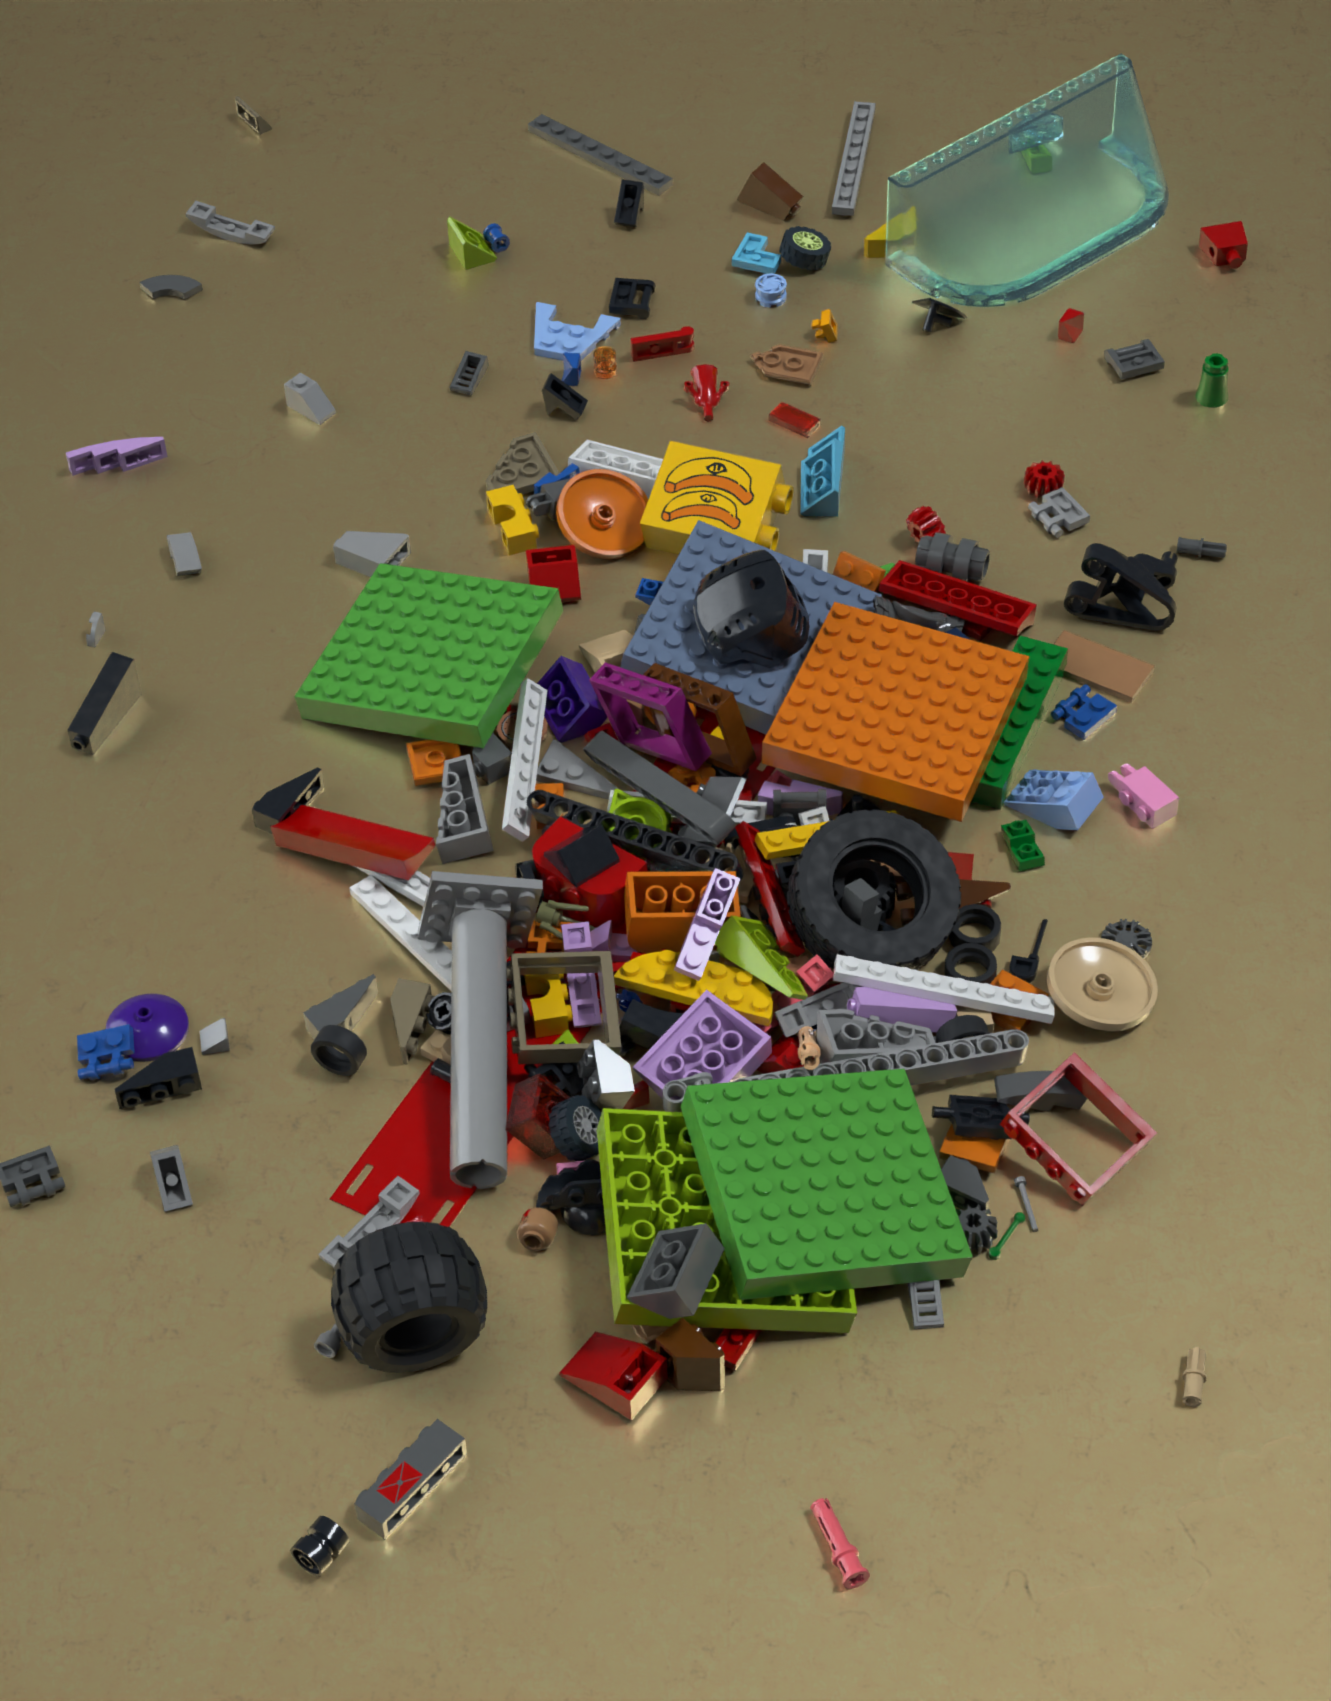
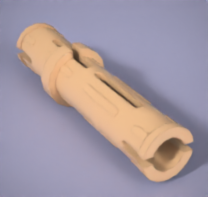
M804 1026L798 1032V1056L805 1069L813 1070L820 1063V1047L817 1044L816 1032H813V1028Z

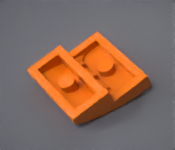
M951 1124L941 1146L939 1159L948 1160L950 1155L969 1161L977 1169L995 1173L1009 1139L965 1138L955 1135L953 1125Z

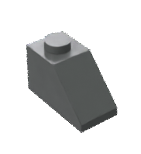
M492 733L484 748H473V766L478 778L481 777L490 785L509 774L512 753L494 733Z
M950 1155L941 1171L954 1206L964 1210L966 1203L970 1208H975L979 1204L982 1211L988 1209L989 1198L977 1167L967 1160Z

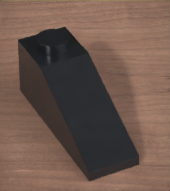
M317 767L266 792L252 808L255 827L272 834L270 826L287 819L301 805L308 806L324 788L322 769Z

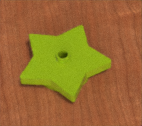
M620 789L614 790L609 813L672 833L670 827L673 815L662 809L657 803L646 798L633 797ZM615 827L609 828L606 832L612 831ZM638 835L632 836L630 840L637 838ZM657 843L653 848L659 847L662 843ZM633 854L634 856H636V857H638V858H640V859H642V860H644V861H646V862H648V861L650 860V859H647V858H644V857H641V856H638V855Z

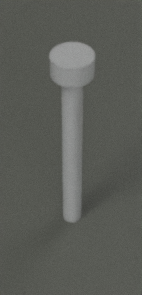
M1019 1176L1014 1179V1183L1020 1189L1032 1231L1036 1232L1038 1227L1025 1189L1027 1182L1024 1176Z

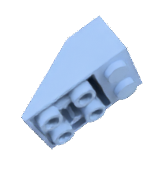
M1034 769L1029 770L1024 775L1023 779L1004 801V805L1055 829L1079 830L1104 796L1093 772Z

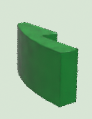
M1027 820L1013 821L1012 823L1001 825L1005 842L1019 871L1045 865V857L1035 842V833Z

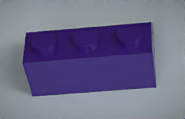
M560 656L537 682L538 685L547 690L544 717L560 743L584 736L588 731L600 727L608 718L583 665L564 656Z

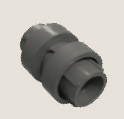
M936 532L934 537H921L917 547L915 564L942 574H946V572L952 573V577L970 583L971 580H984L989 566L990 551L979 547V542L976 540L962 538L959 544H954L952 535Z

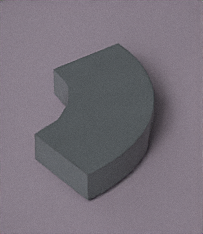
M160 275L139 282L140 288L153 299L172 295L185 300L203 290L200 282L181 275Z

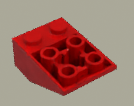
M595 1331L559 1372V1376L632 1421L667 1380V1358L642 1343Z

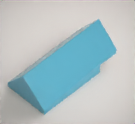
M840 426L808 449V457L801 461L800 514L803 516H838L845 454V427Z

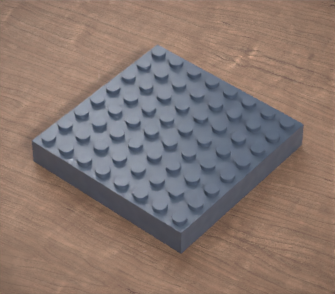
M698 520L626 648L620 668L643 675L654 663L733 692L745 726L767 734L833 603L838 602L876 613L873 607V599L875 595L882 597V595ZM766 550L778 561L787 577L803 597L810 625L807 642L797 653L772 668H767L744 659L720 664L706 648L694 617L693 605L699 582L709 572L727 561L752 551ZM752 615L750 618L753 621V623L756 624L757 620L754 617V615ZM739 622L738 626L741 630H744L743 624ZM728 628L726 632L730 635L731 630Z

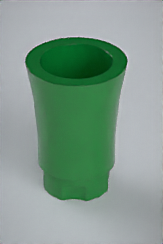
M1213 353L1205 358L1200 383L1195 395L1196 400L1203 406L1216 408L1223 406L1228 401V359L1223 357L1222 354Z

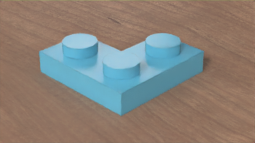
M747 232L732 257V266L764 274H775L781 264V255L764 251L768 245V237Z

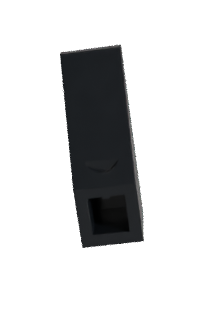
M189 1047L164 1053L115 1088L119 1109L135 1107L139 1104L201 1090L202 1086L193 1048Z

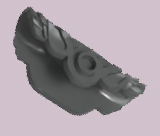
M877 595L873 599V607L876 613L941 632H947L955 627L962 631L965 619L953 615L925 611L902 605L897 601H892L891 603L890 600Z

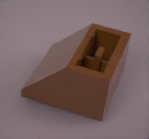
M682 1317L656 1338V1352L667 1358V1381L677 1390L721 1391L725 1388L724 1352L718 1344L708 1341L695 1324L690 1325Z

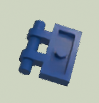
M1086 684L1081 688H1075L1070 693V697L1066 700H1061L1051 712V717L1054 720H1058L1061 717L1065 718L1064 728L1083 740L1117 713V705L1097 693L1092 698L1087 697L1091 689ZM1076 704L1080 706L1077 711L1072 709Z
M129 1024L77 1035L78 1061L82 1065L88 1064L86 1068L78 1069L77 1073L80 1080L88 1078L96 1080L100 1079L102 1075L111 1073L119 1075L123 1074L125 1070L134 1068L132 1058L124 1059L125 1055L134 1054L133 1028ZM111 1059L109 1063L101 1064V1061Z

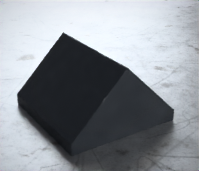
M603 825L586 827L544 852V856L576 888L620 862L619 856Z

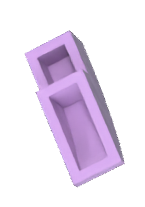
M794 779L790 787L764 781L758 794V802H767L766 815L773 816V790L780 789L781 792H818V789H826V809L828 815L838 814L843 809L842 791Z

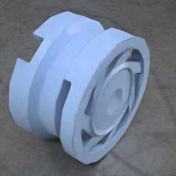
M772 273L764 274L757 278L755 282L756 302L759 301L761 306L771 308V305H776L777 307L782 305L787 298L786 279Z

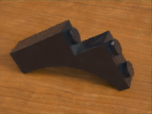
M632 999L619 1026L620 1036L650 1049L684 1013L659 1010Z

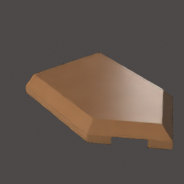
M779 344L771 347V350L764 353L756 352L750 354V357L767 377L812 385L822 363L823 353Z

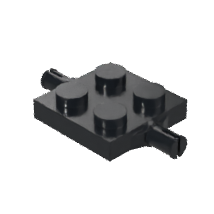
M949 1095V1108L932 1107V1118L949 1119L953 1125L955 1135L965 1138L1012 1139L1000 1125L1011 1110L1007 1107V1104L997 1102V1098ZM1024 1113L1020 1118L1029 1125L1030 1115L1029 1113Z

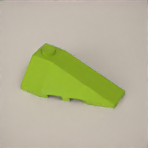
M731 915L721 927L716 938L717 952L723 958L735 963L786 996L805 1000L808 994L797 975L787 969L786 966L790 962L786 956H781L778 953L779 946L776 943V938L762 921Z

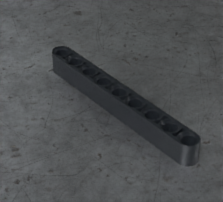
M543 790L533 791L527 797V806L534 818L540 823L551 826L561 814L568 811L565 816L561 817L582 828L603 825L605 831H607L609 828L615 827L612 831L606 832L611 843L629 853L686 872L714 871L715 868L725 871L726 868L732 866L733 869L731 871H736V877L740 878V881L743 879V869L736 856L730 852ZM545 804L542 808L537 809L540 805ZM592 819L589 823L583 824L585 821ZM638 835L637 838L630 840L632 836ZM657 843H662L659 847L653 848ZM680 851H685L684 854L676 856ZM704 859H709L708 862L700 864Z

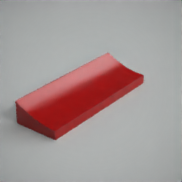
M901 560L896 563L879 584L880 592L1014 636H1018L1026 627L1034 625L1037 604Z
M301 805L291 816L282 822L270 826L276 846L405 880H410L436 846L432 837L306 805Z

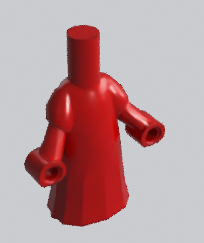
M707 364L696 365L690 371L693 382H684V391L692 395L695 404L703 409L704 420L709 422L713 420V408L720 403L721 396L729 391L730 383L728 381H721L720 389L716 393L717 368Z

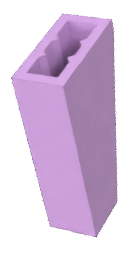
M856 987L852 999L849 998L847 1002V1010L854 1011L856 1016L869 1018L870 1015L878 1016L879 1021L891 1024L900 1021L930 1028L931 1032H937L943 1024L955 1018L957 1013L954 1004L869 987Z

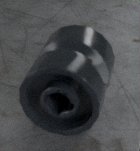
M319 1516L307 1530L308 1535L301 1537L290 1549L294 1560L304 1570L314 1576H321L333 1562L332 1557H338L350 1543L346 1532L336 1522L326 1516Z

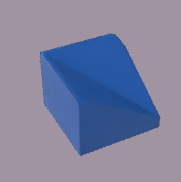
M565 352L563 353L564 372L562 381L568 386H578L582 371L580 353Z

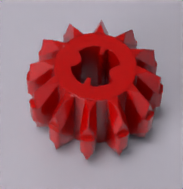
M1043 460L1040 463L1032 462V465L1027 467L1025 471V489L1028 490L1029 495L1035 494L1036 498H1039L1064 487L1065 480L1064 471L1060 469V465H1053L1052 461L1045 463Z
M929 506L916 508L906 519L907 529L916 543H919L921 537H934L936 532L946 534L944 530L945 525L942 523L941 518Z

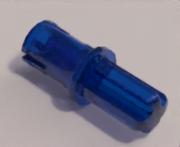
M623 989L621 994H616L619 1007L625 1013L632 999L643 1003L635 992Z

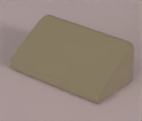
M239 96L235 97L237 115L260 135L272 130V127Z

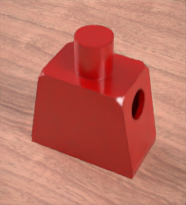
M1242 221L1201 227L1199 247L1214 265L1222 266L1229 264L1232 269H1237L1246 260L1248 242Z

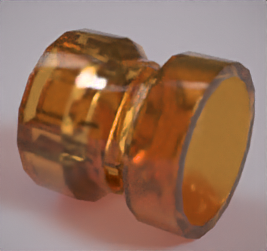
M603 346L597 348L593 352L594 374L601 379H610L617 374V365L615 363L616 351L611 347Z

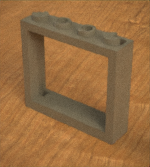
M611 951L511 954L510 966H507L506 969L507 981H511V988L507 989L508 1005H513V1012L509 1015L510 1029H515L516 1037H512V1054H517L518 1064L576 1063L581 1060L585 1050L591 1044L526 1045L520 975L598 973L605 1043L603 1044L620 1056L621 1039Z

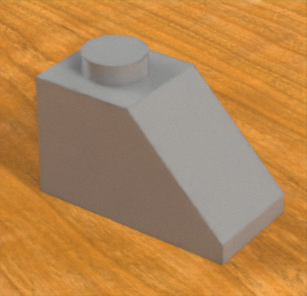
M299 373L284 384L287 406L318 425H321L336 414L335 408L318 383L306 375Z
M178 1145L151 1151L150 1155L164 1211L192 1205Z

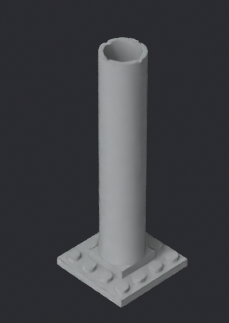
M432 871L418 927V940L452 942L450 1178L455 1184L462 1187L472 1188L476 1186L477 1189H486L503 1183L507 1177V947L511 949L526 947L543 890V880Z

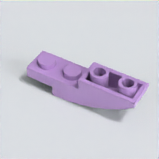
M714 869L682 945L674 971L697 981L701 979L740 878L719 869Z

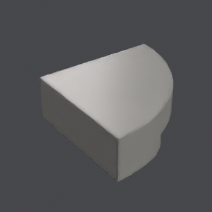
M94 611L89 619V623H92L90 635L86 634L87 646L91 647L97 646L106 631L102 613Z

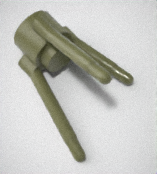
M549 900L548 903L543 901L538 909L536 922L541 923V929L549 931L562 941V933L552 926H558L560 921L581 922L562 916L563 911L559 909L585 912L589 910L587 906L558 903ZM589 925L590 931L597 928L592 925Z

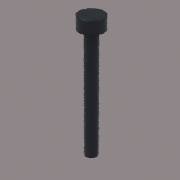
M1047 919L1042 920L1033 953L1028 956L1030 959L1039 960L1038 952L1047 926Z

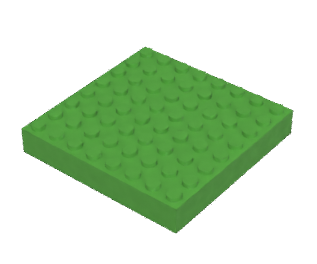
M380 563L294 696L301 718L484 748L564 611L558 588Z
M905 1068L687 1086L681 1110L739 1300L964 1277L973 1256Z

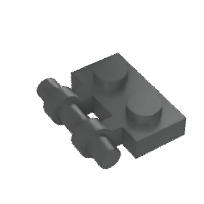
M50 1145L0 1163V1181L5 1193L17 1190V1193L7 1196L10 1207L22 1204V1206L31 1203L30 1200L43 1195L49 1197L56 1194L55 1191L66 1187L62 1177L54 1180L50 1179V1176L60 1173ZM41 1180L42 1184L26 1189V1185Z

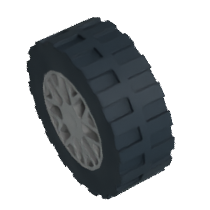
M576 1095L557 1103L556 1106L552 1107V1112L549 1114L551 1138H553L554 1144L560 1150V1153L570 1161H584L599 1154L597 1126L601 1117L600 1108L590 1098L588 1099L583 1095Z

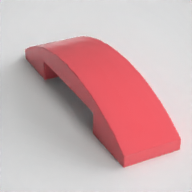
M816 955L798 969L796 975L808 997H811L833 979L834 972ZM776 990L771 994L773 1017L770 1026L753 1024L765 1033H770L779 1026L774 1012L797 1003L802 999L790 998Z

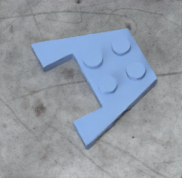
M537 302L534 352L536 356L562 361L563 353L565 352L580 353L582 361L596 348V344L600 340H606L610 336V331L613 329L617 330L621 326V318L601 314L595 327L591 329L581 325L552 321L557 313L556 305Z

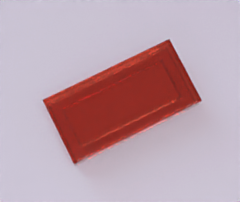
M781 402L769 414L770 422L806 438L821 426L820 418L784 402Z

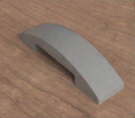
M195 201L186 212V217L198 227L217 237L237 243H265L275 230L274 225L254 220L250 225L216 214L215 206Z
M843 982L774 1012L785 1038L798 1033L804 1026L812 1027L816 1025L819 1010L847 1009V1002L849 998L852 999L854 989L864 986Z
M397 1176L378 1195L380 1202L344 1237L338 1234L318 1254L319 1258L334 1268L338 1259L358 1240L379 1229L399 1224L419 1196V1190Z

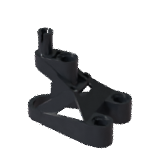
M1093 543L1086 548L1081 568L1085 575L1098 580V583L1095 586L1080 580L1072 582L1068 586L1064 607L1067 612L1083 619L1154 631L1164 630L1174 622L1177 610L1176 603L1169 595L1167 589L1175 583L1177 576L1175 565L1178 557L1173 553L1171 559V551L1165 552L1162 555V560L1143 553L1137 554L1134 557H1127L1111 547L1100 543ZM1116 573H1118L1120 576L1117 582L1112 583ZM1113 592L1128 611L1099 604L1097 600ZM1145 592L1167 607L1170 613L1168 617L1156 619L1141 603Z

